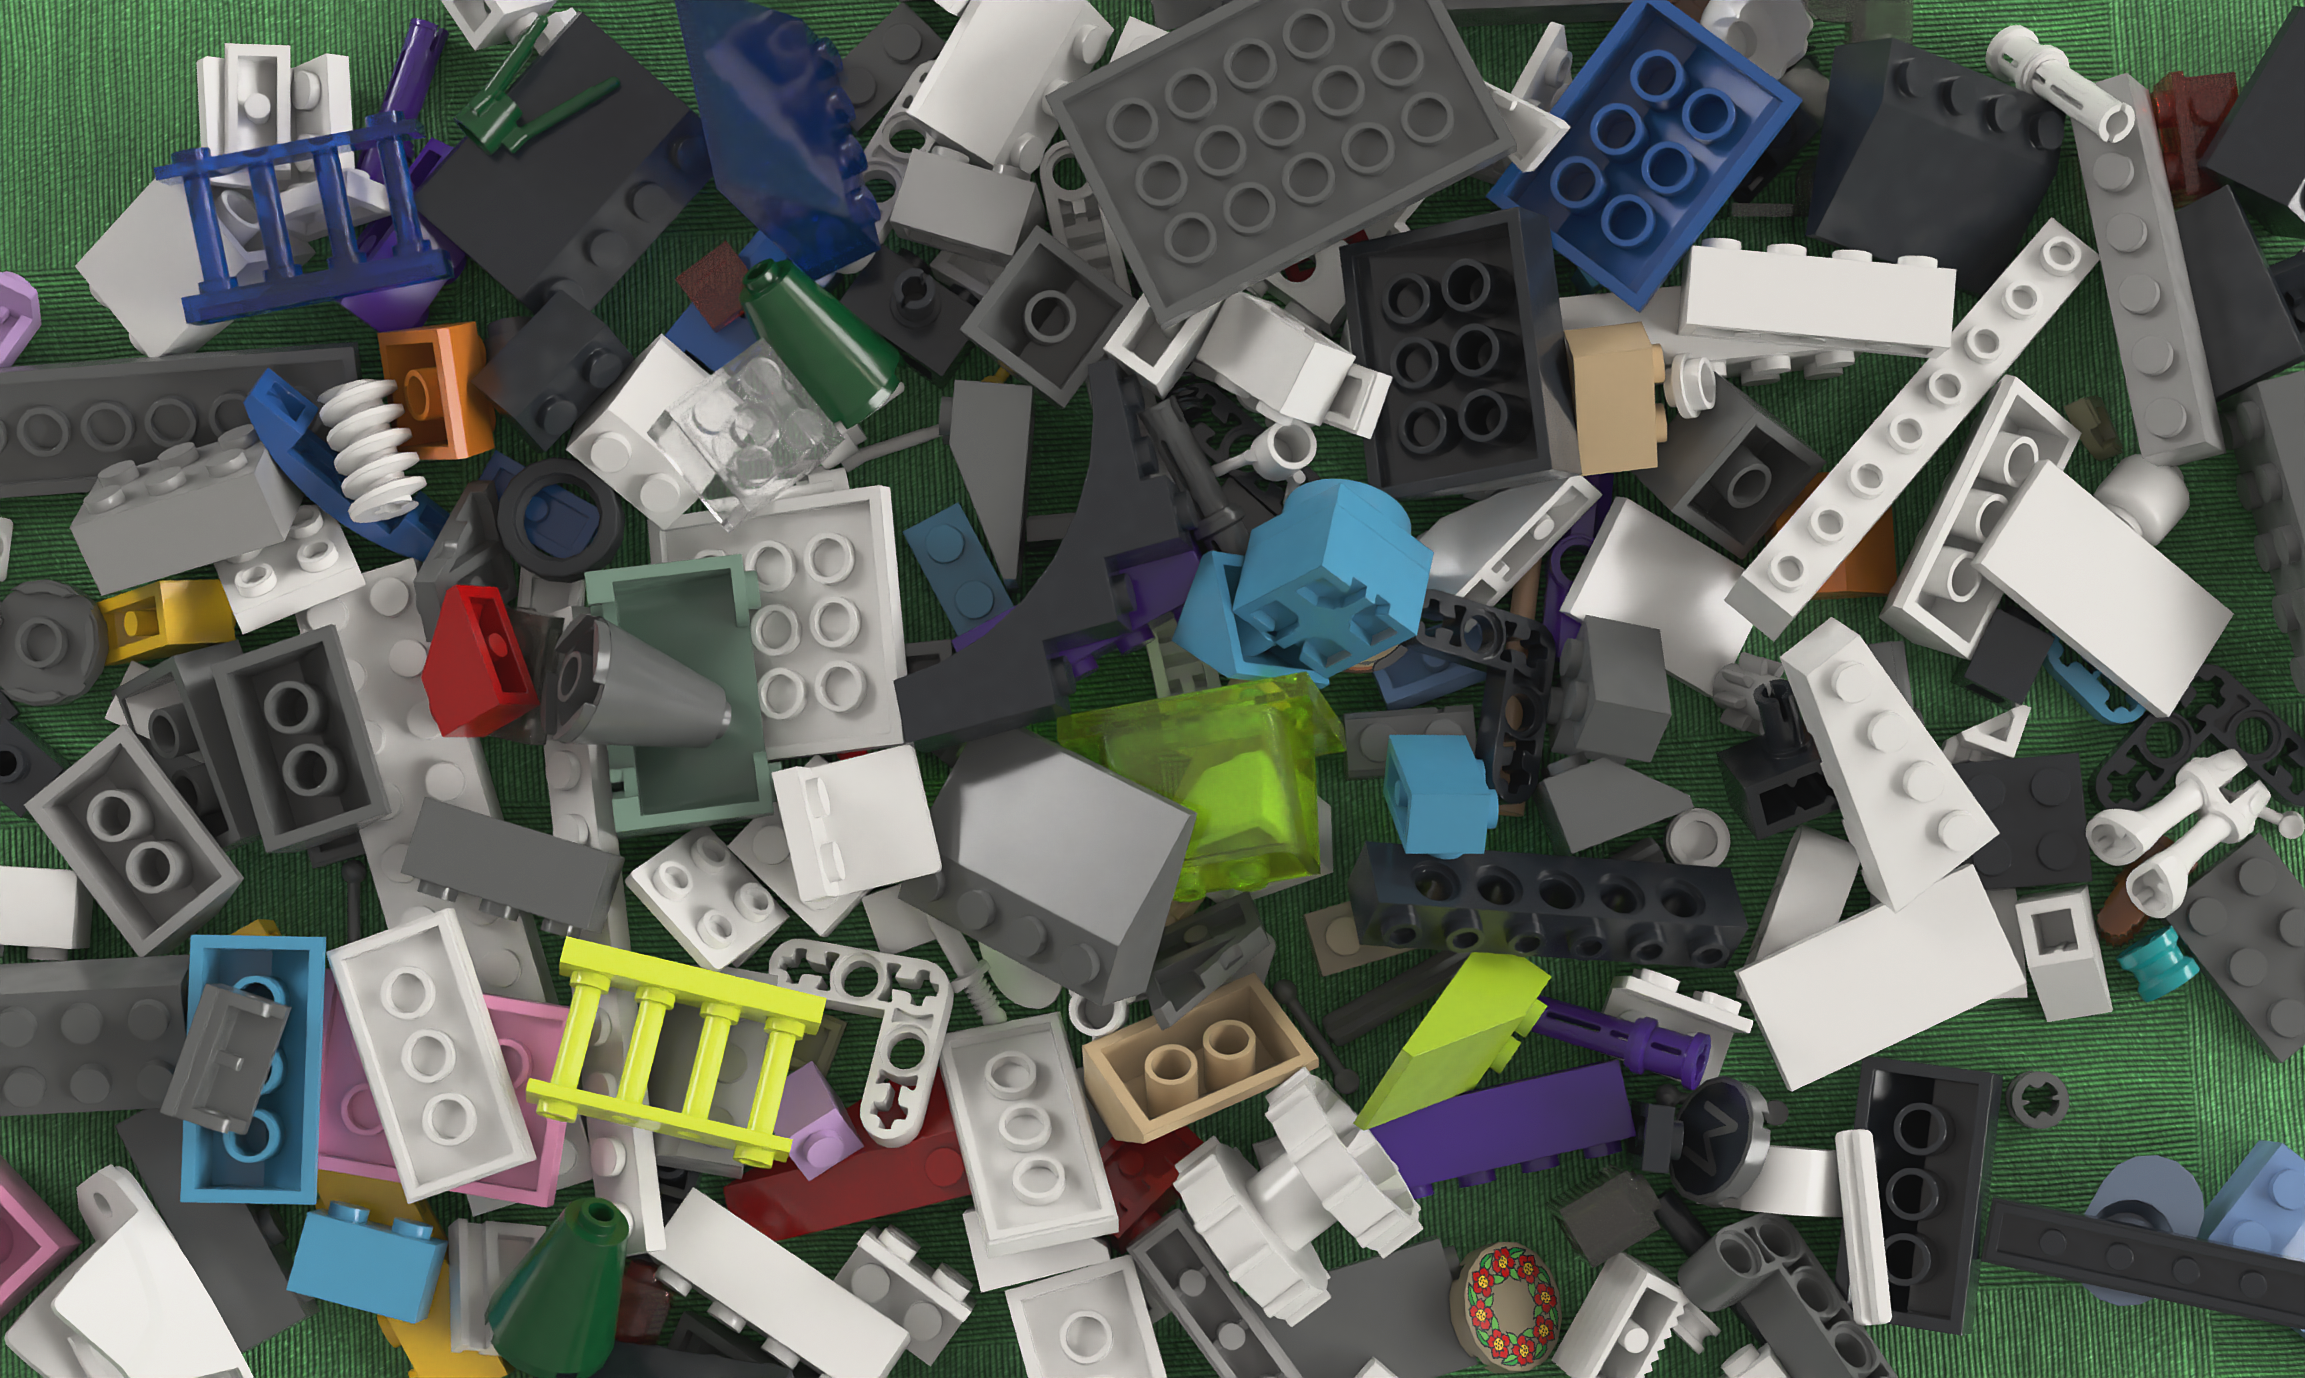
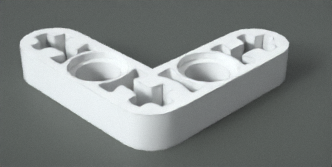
M791 939L782 943L774 950L769 960V974L778 975V987L825 997L827 999L824 1008L883 1018L861 1102L860 1118L864 1128L877 1144L887 1148H899L909 1144L918 1136L923 1126L953 1006L954 991L946 973L937 964L922 959L809 939ZM806 958L814 971L830 974L831 990L826 991L828 986L822 976L803 974L799 979V983L794 984L788 972H786L787 968L798 967L801 959ZM831 962H835L831 970ZM859 967L874 969L878 973V983L870 994L863 997H854L845 992V980L850 972ZM892 973H897L895 978L900 987L914 990L920 989L924 980H930L931 985L938 994L936 997H925L922 1006H916L910 993L892 989ZM892 992V1002H887ZM906 1038L920 1040L925 1046V1053L920 1063L910 1069H899L891 1064V1051L899 1041ZM886 1078L902 1085L898 1102L904 1114L907 1115L905 1120H894L891 1129H885V1125L877 1116L878 1111L890 1110L895 1091L890 1083H884ZM906 1086H916L915 1090H910Z

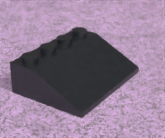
M581 11L576 13L505 91V94L515 102L523 113L516 121L518 127H521L610 77L615 76L619 78L620 86L596 102L528 139L514 154H511L501 145L492 155H488L465 135L406 200L533 316L560 289L591 312L735 152L693 110Z
M1894 37L1837 45L1834 49L1805 236L1844 250L1869 252L1872 254V260L1880 263L1897 264L1898 258L1902 256L1935 258L1938 260L1937 268L1956 269L1955 290L1981 299L2006 270L2058 171L2066 114L2049 101Z
M1513 207L1339 246L1352 354L1356 356L1353 363L1393 377L1371 439L1363 437L1369 485L1387 493L1396 501L1519 487L1582 475L1549 217L1521 207Z

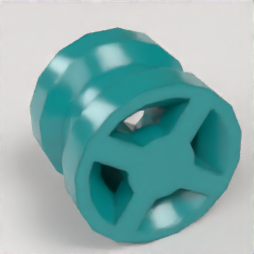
M2167 925L2148 934L2116 957L2121 968L2132 972L2138 980L2137 992L2144 1002L2148 1003L2166 995L2187 982L2200 970L2192 957L2184 956L2178 948V934L2172 925Z

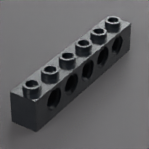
M1365 841L1347 882L1359 945L1386 946L1395 949L1417 948L1448 950L1457 953L1478 952L1509 954L1518 957L1540 956L1570 958L1580 961L1601 960L1631 962L1641 965L1662 964L1693 966L1701 969H1725L1748 930V924L1731 868L1492 850H1485L1484 854H1463L1455 859H1440L1429 854H1406L1402 844Z

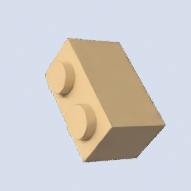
M1642 321L1564 330L1582 475L1579 476L1658 467L1657 443L1667 441L1665 409L1662 403L1655 404L1654 384L1664 383L1665 381L1664 357L1660 343L1651 344Z

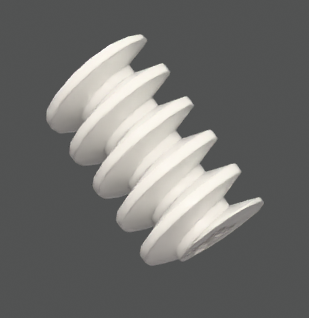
M356 380L333 387L319 395L317 399L318 402L325 404L319 413L323 424L333 428L327 436L328 444L332 450L340 452L334 460L335 468L339 474L348 476L341 485L342 492L346 498L356 500L348 510L353 522H377L404 515L419 505L417 501L412 500L411 495L427 485L424 476H405L404 470L415 465L420 459L417 452H398L397 446L408 441L413 436L409 428H391L389 424L405 413L402 404H383L382 399L398 389L395 380Z

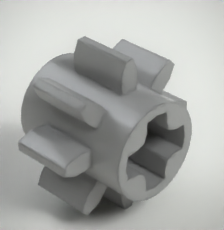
M1742 652L1739 664L1730 663L1724 666L1715 678L1712 691L1715 704L1725 710L1720 722L1741 731L1746 730L1760 736L1763 735L1764 730L1753 693L1759 685L1764 684L1769 698H1774L1769 681L1783 679L1780 678L1784 672L1782 663Z

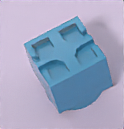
M1347 479L1312 481L1301 485L1290 493L1284 502L1282 514L1251 530L1232 612L1260 632L1277 631L1276 644L1283 649L1293 644L1300 648L1298 659L1327 679L1417 636L1434 552L1411 535V522L1406 511L1387 493L1371 485Z

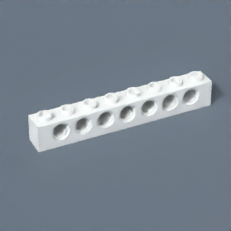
M2051 217L1952 331L1951 348L1937 359L1929 358L1743 572L1724 601L1772 641H1775L2079 287L2100 260L2099 254Z

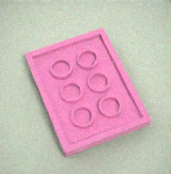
M325 968L318 1169L401 1183L331 968ZM482 992L537 1160L449 1191L547 1208L554 1205L567 1122L548 1119L536 1114L537 1104L526 1102V1087L529 1078L551 1082L570 1007Z

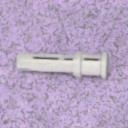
M2021 25L2009 26L2001 30L1989 44L1985 57L1986 66L1996 78L2003 81H2013L2017 89L2049 101L2065 112L2066 115L2074 118L2096 133L2105 142L2108 140L2111 143H2116L2130 133L2135 121V113L2132 107L2127 103H2122L2096 86L2092 81L2087 80L2069 67L2068 58L2063 51L2052 45H2040L2036 35L2028 28ZM2007 54L2014 60L2009 63L2003 58V55Z

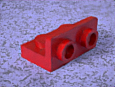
M1183 1126L1144 1144L1117 1141L1112 1136L1099 1149L1119 1219V1232L1108 1234V1236H1110L1112 1247L1121 1255L1127 1252L1125 1247L1129 1242L1160 1219L1179 1198L1183 1201L1181 1194L1173 1185L1179 1175L1175 1164L1204 1143L1187 1126Z

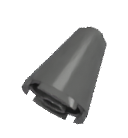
M582 613L570 622L559 638L554 651L565 654L558 674L546 672L540 704L542 729L544 733L553 735L552 739L564 744L707 748L715 739H720L725 734L731 719V705L726 701L725 691L721 686L601 616Z

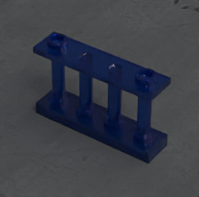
M389 111L365 117L366 128L213 157L209 147L187 149L170 154L172 164L154 167L156 181L169 186L184 185L204 281L198 283L200 294L181 298L186 324L204 326L455 278L450 252L442 248L432 250L430 240H423L403 142L425 138L424 125L415 118L405 120L404 111ZM377 147L397 245L391 246L392 258L368 262L366 252H359L339 154ZM313 159L333 257L327 258L329 270L303 274L302 265L294 264L274 166ZM248 171L268 269L262 271L264 282L239 287L237 277H230L209 178Z

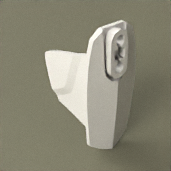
M110 1164L76 1187L79 1210L95 1242L62 1271L17 1318L5 1334L6 1345L43 1378H254L196 1272L134 1176L127 1169L121 1166L114 1167Z

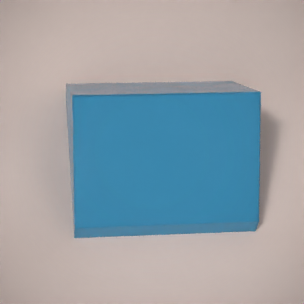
M1210 551L1204 554L1171 641L1227 678L1322 689L1330 685L1329 678L1325 679L1298 659L1300 653L1298 646L1293 644L1283 649L1275 643L1277 631L1260 632L1232 612L1245 556Z

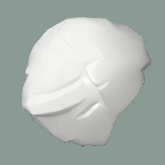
M1710 0L1702 13L1700 25L1778 81L1784 76L1787 68L1796 64L1805 55L1808 46L1807 36L1813 28V20L1806 12L1808 0Z

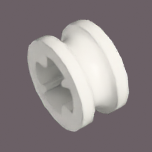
M1693 1303L1683 1305L1685 1314L1677 1316L1678 1325L1670 1329L1699 1355L1704 1350L1702 1344L1704 1338L1709 1335L1716 1337L1721 1330Z

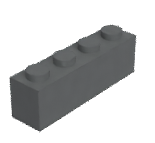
M161 1108L144 1109L115 1125L172 1235L215 1304L241 1353L261 1345L320 1312L314 1297L286 1290L294 1261L284 1244V1241L289 1239L287 1227L278 1211L272 1205L264 1207L263 1204L180 1202L183 1142L182 1119L160 1113Z

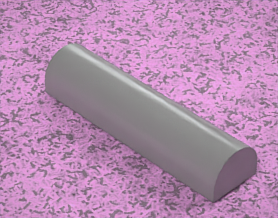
M1179 1208L1172 1210L1155 1221L1128 1243L1125 1248L1220 1378H1303Z

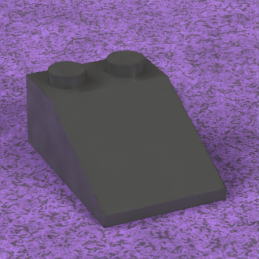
M955 380L953 397L942 396L939 435H943V445H950L1007 591L1009 593H1021L1026 538L1025 519H1027L1037 408L1033 386Z

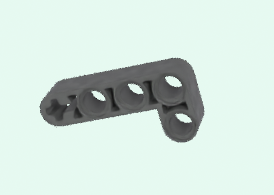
M1762 1212L1724 1227L1679 1267L1677 1274L1679 1285L1684 1295L1698 1308L1708 1312H1715L1741 1302L1791 1378H1898L1862 1325L1856 1324L1852 1309L1797 1229L1780 1214Z

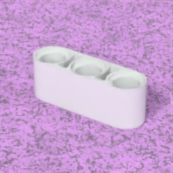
M1803 824L1798 826L1785 853L1744 966L1839 922L1860 864L1856 849L1850 842ZM1738 982L1736 997L1747 1001Z

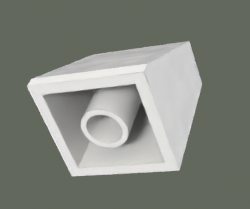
M202 161L166 165L75 267L90 284L89 289L94 298L100 304L110 309L129 332V339L133 346L147 357H162L165 355L195 353L308 262L316 252L306 241L259 224L260 200L269 197L266 191L207 185L202 178Z

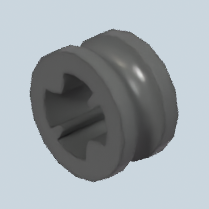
M2026 1071L2018 1074L2009 1082L2005 1091V1106L2008 1114L2016 1123L2028 1128L2047 1129L2057 1125L2065 1117L2069 1108V1094L2065 1084L2057 1076L2042 1071ZM2045 1084L2051 1093L2044 1096L2045 1099L2052 1100L2049 1111L2047 1113L2033 1111L2028 1115L2023 1108V1105L2029 1104L2028 1100H2022L2024 1089L2026 1087L2039 1089Z

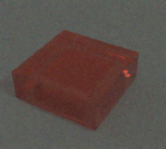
M727 241L723 242L675 278L715 333L744 313L738 297L744 287L741 282L748 269Z

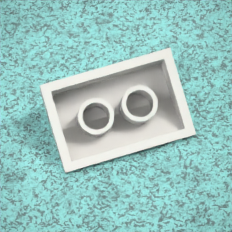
M970 0L906 114L942 147L956 150L969 157L968 164L992 170L994 164H1005L1021 169L1031 176L1032 172L1041 164L1045 149L1059 127L1045 96L1089 74L1094 64L1104 54L1107 41L1114 29L1087 0Z

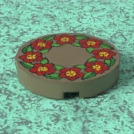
M1518 1242L1486 1244L1468 1253L1459 1265L1465 1266L1461 1270L1459 1279L1452 1281L1449 1294L1451 1322L1461 1347L1470 1357H1478L1482 1363L1488 1365L1483 1368L1493 1373L1530 1371L1546 1361L1557 1344L1562 1322L1561 1300L1551 1270L1536 1252Z

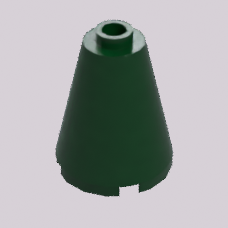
M771 258L765 259L754 265L743 276L741 282L744 287L739 294V302L791 418L806 439L822 440L829 438L830 436L824 430V427L841 421L846 429L855 426L877 410L896 390L900 380L894 374L897 366L906 369L907 363L898 349L790 260L775 262Z
M584 1197L569 1203L493 1293L484 1314L485 1325L488 1322L490 1323L494 1333L491 1343L496 1352L516 1369L536 1378H556L558 1373H578L576 1378H588L603 1368L615 1343L629 1235V1224L625 1215L612 1202L603 1198Z

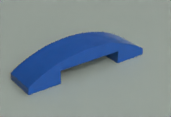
M267 368L259 377L243 401V404L260 440L275 462L306 496L341 524L386 549L424 562L450 514L420 490L412 498L419 505L404 515L377 522H353L348 510L356 500L346 498L342 492L341 485L348 476L339 474L335 468L334 460L339 453L332 450L327 443L308 429L319 408L270 368Z

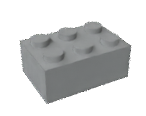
M247 424L225 432L218 438V442L198 448L192 442L182 443L165 450L158 456V460L136 466L134 461L127 460L105 468L98 474V479L90 493L84 498V503L73 520L70 530L101 596L284 542L305 494L275 462L260 440L253 425Z

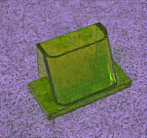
M1307 671L1057 717V741L1063 747L1198 813L1173 901L1193 902L1202 899L1206 893L1227 889L1242 892L1258 891L1265 888L1269 882L1321 874L1315 756L1346 751L1345 727Z

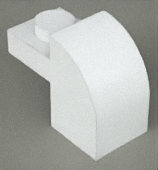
M1770 1145L1763 1169L1750 1189L1737 1200L1729 1197L1722 1202L1725 1205L1722 1207L1787 1215L1843 1217L1836 1150Z

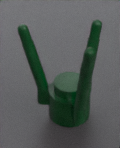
M539 15L521 36L484 88L453 119L462 132L486 154L492 155L501 145L511 154H514L528 139L617 89L620 86L619 78L615 76L610 77L525 125L518 127L516 121L523 113L504 91L533 54V45L548 25V18L544 15Z

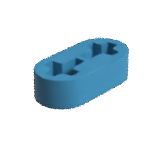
M2052 631L2048 632L2055 639L2042 665L2093 718L2103 724L2116 726L2133 722L2143 715L2146 708L2127 693L2124 698L2130 705L2128 710L2122 706L2112 710L2108 709L2105 702L2109 699L2110 694L2097 678L2101 676L2111 686H2116V684L2082 656L2081 658L2093 668L2090 672L2076 661L2067 665L2062 664L2059 657L2063 654L2064 648L2058 642L2060 638Z

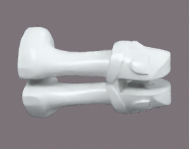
M2235 749L2222 751L2208 758H2193L2191 762L2181 767L2177 774L2176 788L2161 801L2145 810L2137 812L2125 809L2103 810L2088 822L2086 838L2093 852L2102 861L2120 866L2138 859L2165 832L2193 812L2198 815V822L2167 849L2153 855L2140 864L2127 878L2126 889L2131 901L2148 916L2165 918L2177 910L2184 900L2187 891L2188 873L2194 864L2220 842L2233 844L2243 840L2254 830L2256 818L2271 798L2270 792L2260 780L2244 790L2229 796V801L2222 795L2218 788L2223 789L2232 781V778L2248 765Z

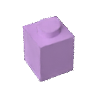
M813 1061L786 1077L774 1133L776 1136L793 1139L789 1156L808 1181H811L864 1147L840 1097Z

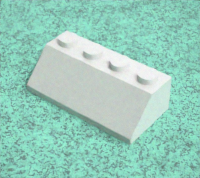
M2006 374L1989 391L1879 615L1881 620L1912 643L1967 660L1972 659L2004 593L1972 567L1970 563L2035 463L2049 459L2063 471L2082 434L2016 376Z

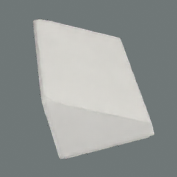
M225 43L226 171L278 180H291L289 45Z

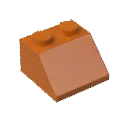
M476 321L444 323L377 333L384 380H395L398 386L394 393L387 396L388 404H402L405 409V413L401 417L391 421L392 428H409L413 436L408 441L397 446L398 452H417L420 460H455L468 458L495 448L492 433L496 424L494 408L471 383V380L486 364V350L481 337L478 335Z

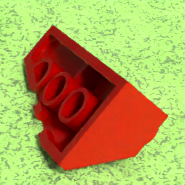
M940 1066L936 1070L923 1126L918 1136L912 1142L899 1148H887L877 1144L863 1126L860 1118L862 1099L846 1108V1111L864 1147L811 1181H808L790 1156H788L786 1163L773 1160L772 1168L754 1167L743 1174L742 1179H735L723 1187L728 1211L776 1242L972 1194ZM890 1080L887 1083H890L895 1091L892 1107L889 1111H878L877 1116L885 1125V1129H891L894 1120H905L907 1117L898 1102L902 1085ZM906 1086L910 1090H915L916 1086Z

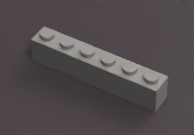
M2124 73L2095 83L2096 86L2122 103H2127L2134 110V126L2124 139L2116 143H2111L2108 140L2105 142L2083 124L2072 117L2070 118L2141 456L2156 466L2174 467L2226 453L2149 90L2131 75Z

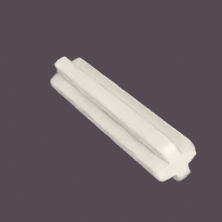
M1865 1129L1845 1130L1836 1134L1835 1144L1854 1321L1862 1326L1885 1324L1890 1322L1892 1313L1873 1135Z

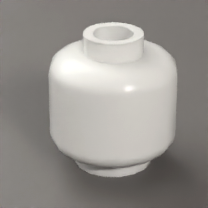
M2134 454L2122 459L2093 494L2094 498L2152 546L2158 545L2190 506L2189 491L2184 483L2181 470L2177 466H2156L2143 459L2141 454Z

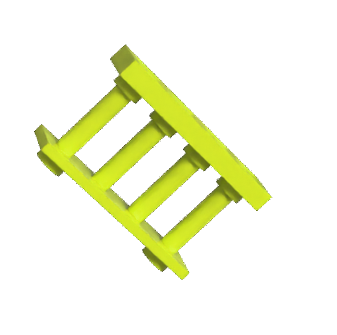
M566 936L559 962V975L570 977L569 985L575 988L551 1082L529 1078L527 1083L526 1102L537 1104L536 1114L567 1123H574L577 1114L734 1150L733 1160L753 1167L772 1168L773 1160L786 1163L793 1139L773 1135L790 1060L795 1040H802L804 1033L817 1035L827 998ZM610 987L636 993L634 1000L640 1003L616 1098L577 1089L600 996L608 994ZM675 1002L701 1008L699 1016L705 1019L682 1113L642 1104L666 1010H672ZM739 1018L765 1023L764 1032L769 1034L747 1129L707 1120L730 1026L737 1025Z

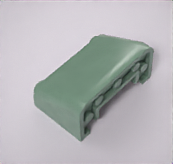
M742 554L584 572L588 606H590L591 615L603 617L718 684L724 689L726 701L731 705V719L725 734L720 739H715L707 748L607 745L610 783L614 790L612 792V807L615 832L618 839L646 837L774 815L773 802H778L771 773L780 771L782 768L781 762L768 763L749 618V610L761 608L757 570L744 571Z

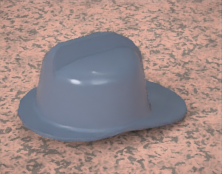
M2159 1155L2135 1156L2118 1164L2109 1173L2084 1214L2197 1237L2204 1218L2203 1193L2194 1176L2177 1161ZM2081 1283L2098 1299L2117 1306L2140 1305L2153 1299L2147 1296Z

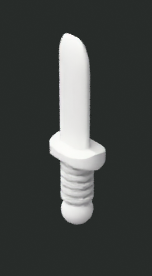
M926 914V920L932 933L958 978L950 983L954 993H959L963 989L966 994L968 993L967 997L972 999L970 1001L972 1005L975 1004L973 1008L978 1010L976 1012L978 1016H982L984 1026L1007 1022L1006 1012L999 1007V1000H995L997 996L993 994V989H989L991 987L990 984H986L987 979L983 978L984 973L991 969L987 960L982 959L978 962L960 931Z

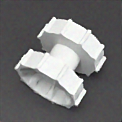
M1306 1067L1301 1068L1265 1096L1270 1104L1265 1116L1272 1123L1278 1138L1286 1150L1285 1153L1258 1172L1242 1156L1237 1147L1232 1149L1228 1145L1221 1144L1213 1135L1175 1164L1179 1175L1177 1181L1173 1183L1176 1190L1181 1194L1184 1204L1195 1223L1193 1225L1194 1228L1203 1236L1214 1254L1229 1272V1277L1232 1281L1237 1282L1263 1308L1269 1318L1275 1316L1279 1319H1284L1291 1327L1331 1299V1295L1326 1290L1327 1280L1331 1277L1324 1269L1311 1241L1337 1221L1356 1238L1362 1248L1368 1247L1369 1249L1376 1250L1383 1259L1423 1230V1226L1418 1221L1421 1207L1414 1200L1398 1171V1166L1390 1159L1369 1129L1363 1131L1353 1124L1358 1115L1331 1087L1330 1083L1326 1079L1321 1080L1319 1077L1310 1074Z

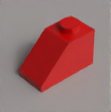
M454 585L446 590L421 679L429 699L431 715L438 724L442 737H485L540 705V701L498 587Z

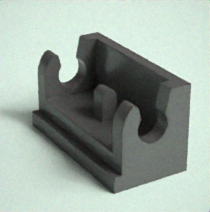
M205 984L160 1113L228 1134V1131L241 1135L247 1134L292 1007L226 984Z

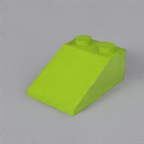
M1472 952L1402 1048L1353 1124L1365 1131L1474 1089L1488 1068H1491L1500 1075L1521 1045L1519 1040L1511 1036L1512 1033L1516 1031L1526 1038L1546 1009L1547 1005L1538 1000L1537 997L1552 976L1525 957Z

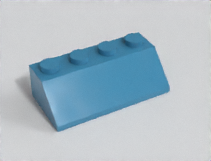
M191 935L187 1035L205 984H226L292 1008L247 1134L241 1135L232 1131H228V1134L183 1120L180 1202L317 1204L326 937Z

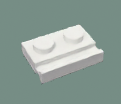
M458 1218L448 1226L451 1352L461 1353L464 1350L479 1351L481 1355L500 1356L491 1343L494 1333L489 1322L485 1325L484 1314L493 1293L546 1232V1226L485 1221L482 1224L468 1223V1219Z

